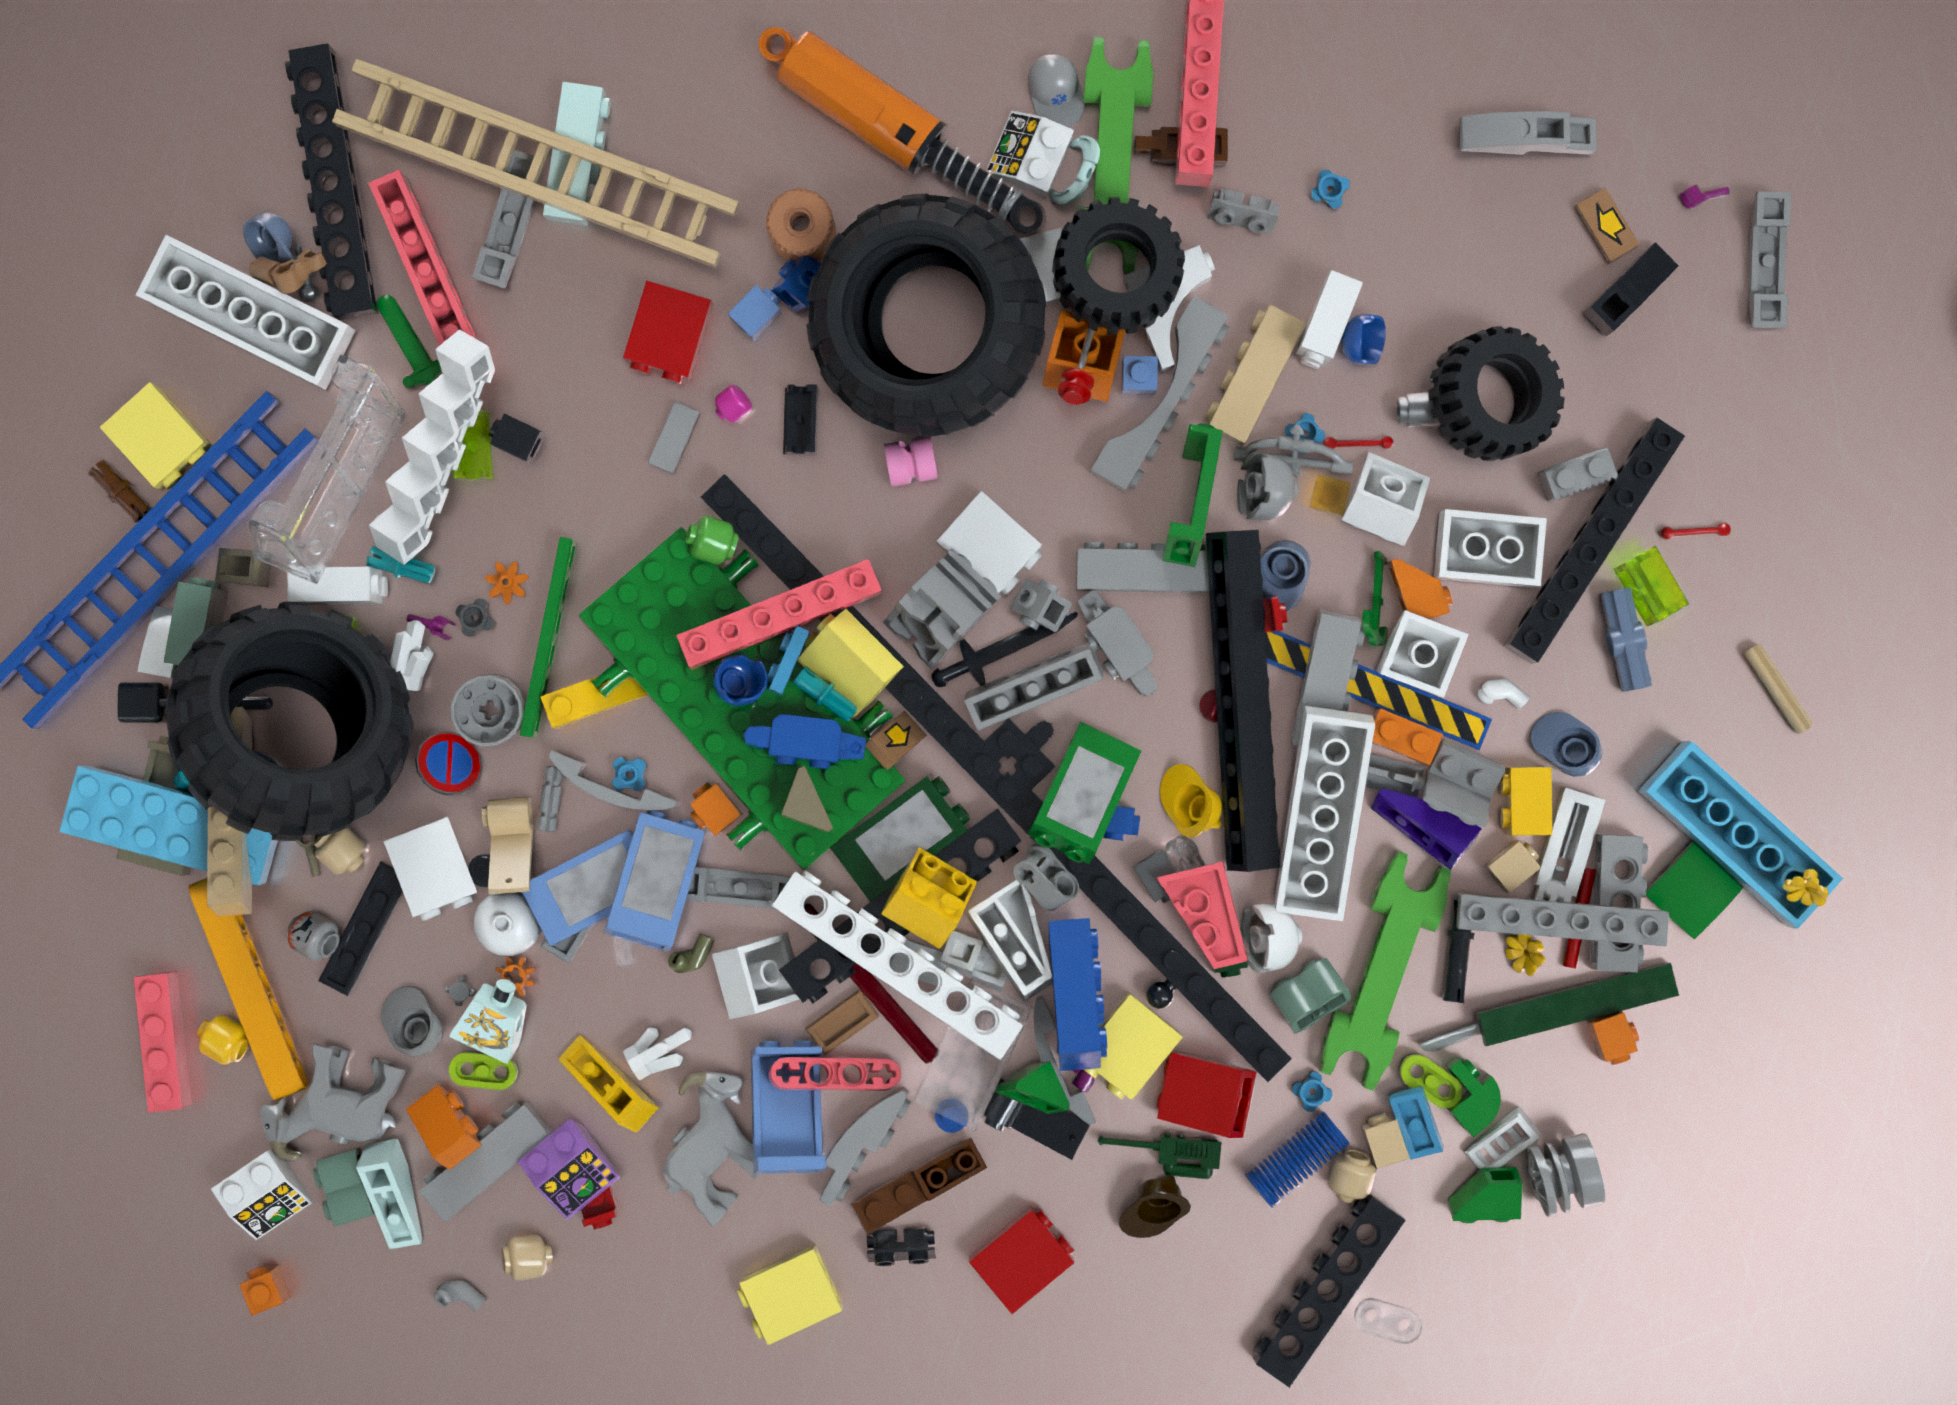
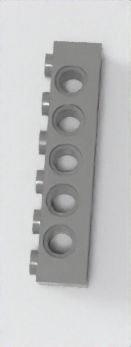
M1459 893L1456 927L1458 929L1667 946L1669 912L1654 909Z

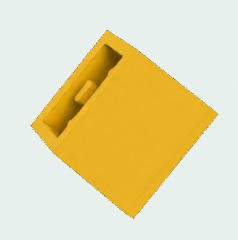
M919 847L893 889L881 914L940 949L957 927L977 881Z

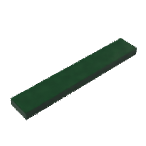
M1667 962L1638 970V973L1629 972L1477 1012L1476 1016L1484 1046H1490L1679 996L1672 965Z

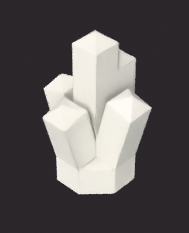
M418 620L408 622L406 631L396 634L390 661L391 667L395 668L396 672L401 671L407 689L412 691L421 690L423 676L434 654L428 646H421L425 626Z
M650 1027L634 1045L625 1049L623 1053L626 1061L639 1081L652 1073L680 1066L683 1057L678 1052L666 1056L663 1055L690 1040L692 1031L684 1027L651 1046L659 1037L657 1028Z

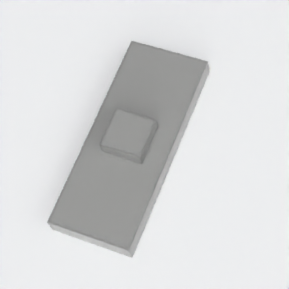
M675 401L648 463L673 474L700 412Z

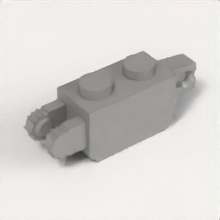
M1095 590L1081 597L1077 603L1087 622L1085 627L1088 630L1084 637L1087 642L1091 641L1095 652L1100 649L1107 658L1103 665L1113 680L1119 677L1122 682L1129 679L1134 688L1138 689L1140 695H1153L1157 688V683L1155 682L1156 680H1153L1154 677L1147 668V665L1152 663L1154 652L1125 609L1116 606L1110 608Z

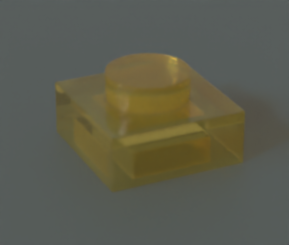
M1317 475L1309 508L1342 516L1351 482Z

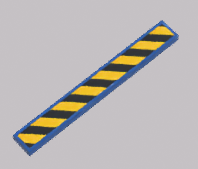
M1280 631L1265 633L1267 664L1304 678L1311 644ZM1358 664L1355 679H1349L1346 692L1351 693L1352 699L1401 716L1476 750H1480L1492 721L1491 718L1382 675Z

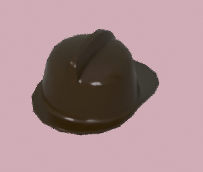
M1167 1174L1160 1179H1150L1139 1186L1136 1200L1121 1214L1119 1226L1121 1231L1128 1236L1136 1238L1156 1236L1190 1212L1191 1204L1182 1196V1191L1178 1184H1176L1174 1175Z

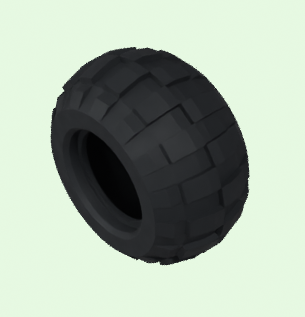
M927 193L904 195L901 199L882 205L877 204L857 215V220L849 225L841 234L837 233L823 252L826 255L820 264L816 276H812L807 300L810 301L809 323L806 325L810 349L814 351L817 363L821 369L820 374L834 394H837L861 418L887 430L902 434L925 437L949 435L968 427H975L993 417L995 412L1001 409L1011 398L1014 399L1028 381V375L1034 366L1037 356H1040L1046 332L1044 331L1046 298L1043 283L1039 278L1032 256L1019 237L1000 219L976 204L953 196H937ZM927 266H945L963 273L977 286L985 302V321L977 345L959 366L944 373H922L905 366L889 349L882 330V311L886 298L893 286L906 274Z
M284 601L279 603L278 608L262 609L261 605H257L231 614L229 620L208 628L192 644L191 649L185 655L182 662L179 663L165 706L169 751L177 771H182L189 781L188 789L190 793L206 810L209 807H214L228 817L226 821L228 826L246 834H249L252 828L268 832L272 835V840L297 841L301 840L303 835L318 834L319 837L326 836L349 827L355 820L371 813L385 799L404 768L403 766L413 737V720L408 707V702L410 701L408 689L401 671L396 672L395 668H392L387 661L390 655L386 647L373 634L365 637L351 627L353 619L332 609L328 615L310 611V606L304 602ZM282 686L305 692L315 698L326 709L333 721L337 742L332 762L318 768L292 769L263 759L254 753L238 735L231 720L233 710L246 696L263 688Z

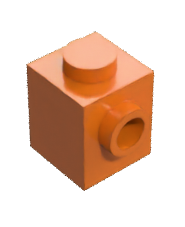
M707 782L692 794L695 800L690 803L694 810L690 813L691 817L701 829L707 826L714 836L720 834L744 815L719 783L711 787Z
M1619 1011L1586 1021L1599 1059L1605 1062L1610 1061L1611 1065H1616L1630 1060V1054L1638 1051L1635 1042L1639 1041V1035L1634 1023H1628L1625 1012Z
M266 1265L253 1269L246 1273L248 1278L239 1284L251 1316L283 1304L292 1297L280 1266L267 1270Z

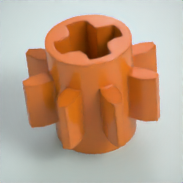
M511 956L506 957L507 967H496L495 971L501 974V979L512 982L513 977L508 975V973L518 968L520 970L519 976L523 978V981L515 983L518 994L522 997L526 995L525 985H536V982L530 979L531 973L536 970V967L528 968L525 965V956L521 957L518 963H514Z

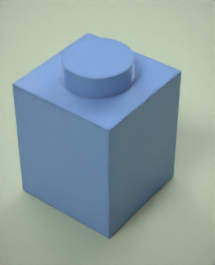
M755 285L728 315L736 325L755 341L782 314L781 309L777 306L781 301L769 288L766 287L762 291Z
M1123 356L1121 394H1156L1158 356Z

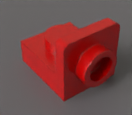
M611 1186L581 1209L583 1227L592 1225L593 1229L596 1230L613 1224L612 1218L619 1214V1210Z

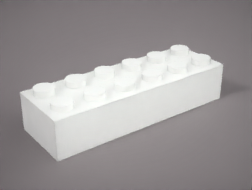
M165 235L136 293V296L324 390L327 389L356 331L349 325L287 294H282L279 290L168 235Z
M1311 706L1304 707L1280 868L1274 896L1276 912L1343 921L1375 729V721L1372 715Z

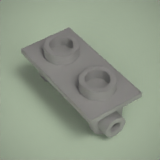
M1222 188L1221 191L1214 189L1207 219L1215 220L1224 225L1232 224L1248 228L1256 233H1273L1280 205L1274 204V200L1251 195L1249 205L1242 204L1245 193Z
M1370 754L1365 787L1379 791L1383 788L1417 797L1419 790H1422L1424 784L1423 773L1425 767Z

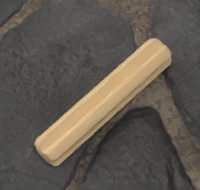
M1755 644L1744 652L1745 657L1793 730L1797 734L1808 730L1813 725V722L1763 646Z

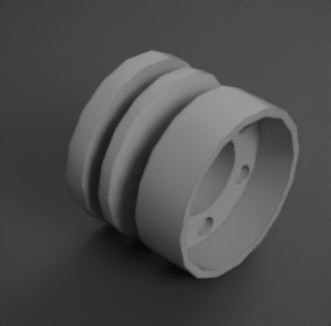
M498 674L480 675L465 682L456 691L451 704V720L458 734L466 741L481 747L496 746L512 738L521 729L526 699L520 687L510 678ZM490 700L494 701V707L499 708V713L493 714L491 719L487 718L488 713L486 711H482V706L489 704Z
M1585 1133L1563 1138L1562 1155H1558L1551 1142L1544 1143V1156L1537 1145L1528 1147V1173L1536 1199L1539 1200L1547 1217L1557 1214V1202L1564 1213L1570 1212V1195L1573 1194L1582 1208L1605 1202V1189L1593 1146Z

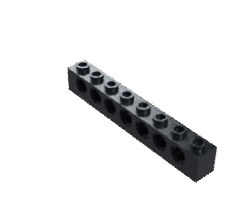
M328 43L288 50L290 61H285V68L288 80L294 82L295 94H291V104L294 114H299L301 127L296 128L299 146L305 148L306 160H302V170L305 180H310L312 193L307 194L310 212L316 214L317 226H313V236L316 246H321L322 255L327 263L319 270L321 278L327 280L328 292L324 293L326 310L328 313L332 312V316L338 320L379 314L349 132L337 127L332 122L337 109L345 112L335 50ZM313 77H320V87L315 91H307L308 81ZM318 110H326L327 116L324 122L313 124L312 117L314 113ZM323 143H331V153L326 157H318V148ZM332 175L337 176L338 183L336 187L329 191L324 190V180ZM337 208L342 209L343 217L341 221L335 224L329 223L330 212ZM342 241L348 242V252L342 257H336L334 254L335 246ZM347 274H352L354 276L353 286L348 290H341L339 285L341 278Z
M1655 418L1647 423L1617 469V478L1608 483L1504 643V647L1530 664L1540 661L1683 441L1684 434L1659 418Z
M996 809L934 856L947 864L953 858L961 859L966 866L964 874L978 882L992 872L989 865L998 858L1004 863L1018 853L1019 850L1016 845L1022 840L999 809ZM985 838L992 843L993 851L989 857L982 858L976 854L974 846L978 839ZM894 884L862 909L883 922L884 932L887 933L889 928H892L902 936H905L910 931L881 914L896 886ZM848 918L834 928V931L841 935L849 933L853 927L852 920ZM868 935L862 938L861 948L864 952L874 954L879 951L881 946L879 938L874 939ZM820 939L780 968L779 972L802 1003L809 999L813 1004L828 993L825 986L836 979L840 984L853 975L856 971L852 966L856 963L851 959L842 958L836 949ZM816 959H824L830 965V972L823 979L813 977L810 972V966Z

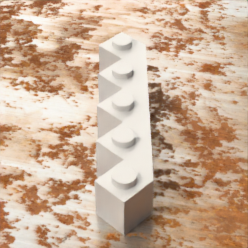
M460 329L435 349L443 374L419 393L426 418L402 437L409 462L385 481L393 505L369 524L376 547L403 565L426 547L430 541L433 531L428 528L434 513H440L449 492V488L445 484L450 471L457 470L466 447L462 440L467 427H474L483 403L479 396L484 383H491L495 372L489 347Z

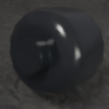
M487 853L475 856L468 865L473 883L479 887H488L490 854Z

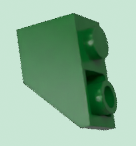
M1517 1167L1482 1168L1448 1199V1206L1453 1221L1474 1223L1478 1220H1493L1504 1223L1514 1219H1521L1522 1181Z

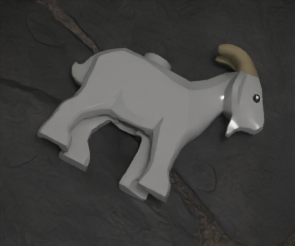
M313 1043L314 1072L306 1091L299 1098L290 1114L284 1112L285 1098H282L276 1105L264 1104L260 1109L264 1132L273 1152L284 1161L298 1160L299 1157H302L303 1153L291 1150L286 1144L311 1129L330 1133V1140L342 1144H349L350 1140L362 1142L379 1139L388 1127L394 1128L396 1126L395 1118L391 1114L386 1113L385 1108L388 1101L396 1094L406 1069L394 1067L392 1062L372 1058L371 1066L375 1075L374 1084L363 1094L357 1090L340 1086L342 1071L350 1050L330 1045L328 1048L321 1044Z
M693 1072L682 1081L679 1087V1095L683 1096L687 1089L693 1085L698 1086L700 1118L690 1130L683 1127L671 1140V1143L675 1146L667 1155L663 1174L669 1184L666 1191L670 1193H676L682 1189L687 1191L693 1198L697 1210L705 1217L709 1225L714 1227L727 1213L728 1208L738 1198V1195L731 1191L718 1190L713 1186L710 1175L720 1167L726 1157L738 1163L752 1178L755 1179L759 1174H753V1144L740 1132L734 1117L723 1102L724 1099L730 1098L736 1103H741L738 1091L743 1085L742 1079L736 1075L720 1072Z

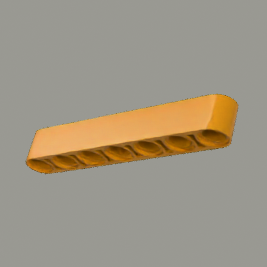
M207 878L190 884L189 894L271 1097L277 1101L308 1087V1080L242 914L217 916L207 905Z

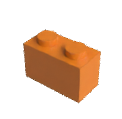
M1376 708L1372 715L1375 721L1372 744L1423 765H1431L1443 734L1381 708Z
M437 1085L406 1108V1111L433 1159L448 1170H451L481 1147L482 1144L476 1136V1133L479 1131L477 1125L468 1115L465 1116L461 1110L465 1107L462 1099L455 1091L447 1092Z

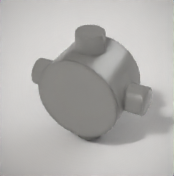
M459 976L457 982L453 983L450 987L446 986L445 993H449L456 1006H462V1001L468 999L469 996L475 995V989H471L470 985L465 982V977Z

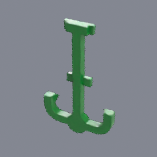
M1381 551L1374 552V559L1376 561L1372 612L1370 610H1363L1362 615L1363 631L1368 637L1370 646H1384L1388 634L1386 626L1379 627L1380 610L1384 600L1382 598L1384 565H1387V558Z

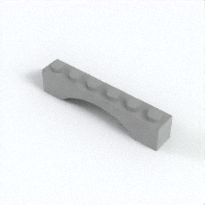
M1196 296L1192 297L1175 327L1177 342L1176 367L1172 383L1165 398L1156 410L1140 425L1121 436L1107 441L1090 470L1091 474L1123 493L1128 486L1135 489L1144 471L1139 469L1145 457L1152 460L1161 445V442L1156 440L1162 428L1169 431L1178 416V413L1173 411L1179 399L1186 402L1195 387V384L1190 382L1196 371L1203 374L1213 357L1207 353L1213 342L1220 345L1230 327L1224 324L1228 318L1227 314Z

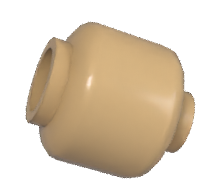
M348 827L326 836H318L314 842L316 846L315 857L334 874H342L346 870L353 873L365 860L361 855L364 851L365 843Z
M1348 1149L1345 1153L1335 1157L1328 1184L1337 1193L1336 1197L1338 1199L1354 1203L1356 1199H1363L1369 1196L1376 1174V1167L1371 1162V1157L1368 1154Z
M538 1234L512 1237L507 1241L506 1247L501 1248L504 1273L510 1274L515 1281L540 1278L546 1273V1265L553 1262L550 1243L544 1244L541 1236Z

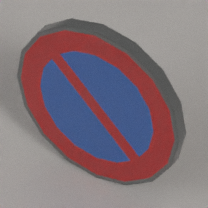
M438 732L427 737L419 746L415 758L417 774L423 784L432 791L445 796L461 795L471 790L479 780L482 771L481 755L475 745L454 732Z

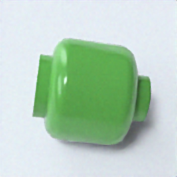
M709 516L701 517L696 525L690 524L685 537V543L690 544V554L692 557L716 565L733 557L738 541V534L734 533L733 526L729 522Z

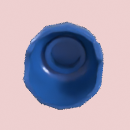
M1360 314L1353 317L1347 323L1341 342L1344 354L1351 362L1367 365L1376 364L1379 361L1386 340V326L1383 317Z
M744 654L727 657L720 662L714 670L712 684L722 701L740 707L754 703L767 688L768 674L760 660L755 661Z

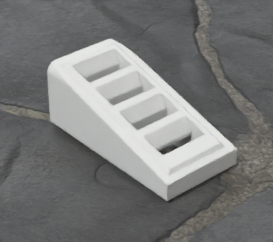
M1518 1106L1465 1149V1153L1479 1170L1482 1168L1502 1167L1539 1140L1540 1132ZM1518 1123L1526 1134L1521 1136L1513 1125ZM1507 1131L1515 1143L1510 1145L1502 1133ZM1494 1139L1504 1150L1501 1155L1491 1144V1141ZM1483 1147L1494 1159L1491 1163L1479 1151Z

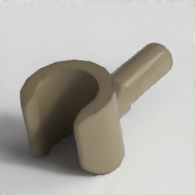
M311 834L312 839L309 843L304 844L303 837L296 842L299 846L305 848L312 877L320 875L317 858L314 854L316 848L314 842L318 838V834Z

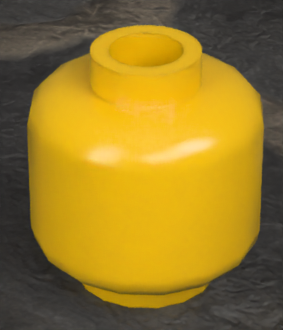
M225 1015L216 1016L211 1021L205 1020L197 1031L196 1037L200 1039L199 1051L221 1065H228L233 1061L239 1062L249 1047V1042L242 1025Z

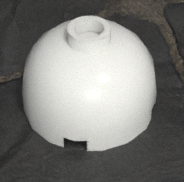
M522 892L490 894L479 904L474 915V931L478 941L487 951L499 956H515L527 951L537 942L541 932V928Z
M1275 905L1250 906L1251 909L1245 910L1241 921L1244 943L1247 941L1249 943L1250 954H1247V963L1256 973L1284 968L1291 963L1297 953L1299 944L1302 942L1300 926L1296 924L1290 914L1276 912Z

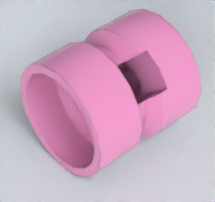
M931 436L912 439L910 445H906L903 441L884 444L891 487L910 484L912 478H916L919 482L938 479Z

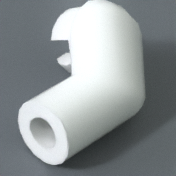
M1508 679L1488 680L1482 684V688L1478 691V698L1484 704H1492L1494 700L1506 698L1519 710L1530 699L1529 695Z

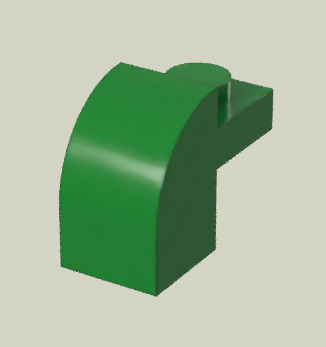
M1454 1057L1445 1066L1467 1091L1462 1094V1098L1457 1105L1447 1108V1110L1467 1133L1474 1138L1495 1119L1501 1103L1500 1090L1497 1082L1491 1075L1487 1073L1478 1081L1476 1078L1480 1073L1468 1059L1461 1062L1460 1059Z

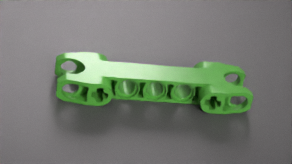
M1094 37L1091 56L1086 67L1083 103L1100 104L1097 139L1100 156L1095 170L1093 202L1100 200L1102 205L1108 204L1109 197H1120V203H1128L1134 106L1151 107L1153 69L1150 59L1149 41L1139 40L1134 64L1127 69L1118 70L1111 67L1105 60L1104 38ZM1077 206L1076 212L1081 208L1087 211L1089 207ZM1119 240L1103 242L1114 244L1120 249L1123 256V275L1134 272L1139 250L1137 247ZM1092 248V249L1090 250V252H1089V254H1088V256H1087V260H1086V268H1087V271L1089 270L1091 252H1092V250H1093L1094 248Z
M1399 851L1395 852L1389 866L1380 877L1371 901L1370 910L1384 914L1351 1011L1347 1013L1337 1009L1332 1013L1323 1037V1051L1319 1067L1321 1073L1331 1075L1342 1054L1348 1051H1359L1366 1061L1362 1086L1374 1091L1383 1072L1391 1063L1398 1043L1400 1032L1386 1027V1023L1420 928L1432 932L1437 930L1447 904V890L1451 874L1450 869L1439 866L1428 887L1424 890L1413 891L1404 880V870L1408 861V854Z

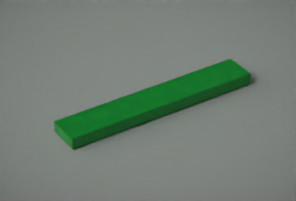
M559 538L519 736L538 737L544 707L541 696L547 693L577 545L576 541L570 538Z

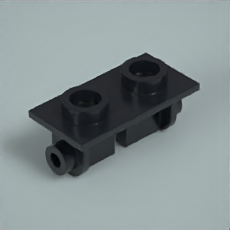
M927 1228L904 1229V1242L897 1241V1230L873 1231L872 1235H867V1248H874V1250L867 1251L868 1262H875L876 1266H891L895 1264V1261L908 1260L910 1264L928 1263L929 1259L936 1258L935 1247H928V1245L935 1244L934 1231H927Z

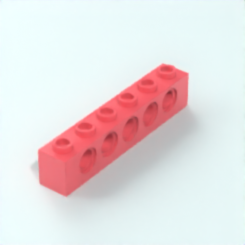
M1186 0L1174 183L1177 185L1208 187L1213 175L1224 0Z
M396 170L369 182V187L439 346L459 329L477 339L407 177L400 170Z
M867 559L676 636L688 666L693 670L796 629V626L801 627L829 614L881 595L882 590L871 563Z

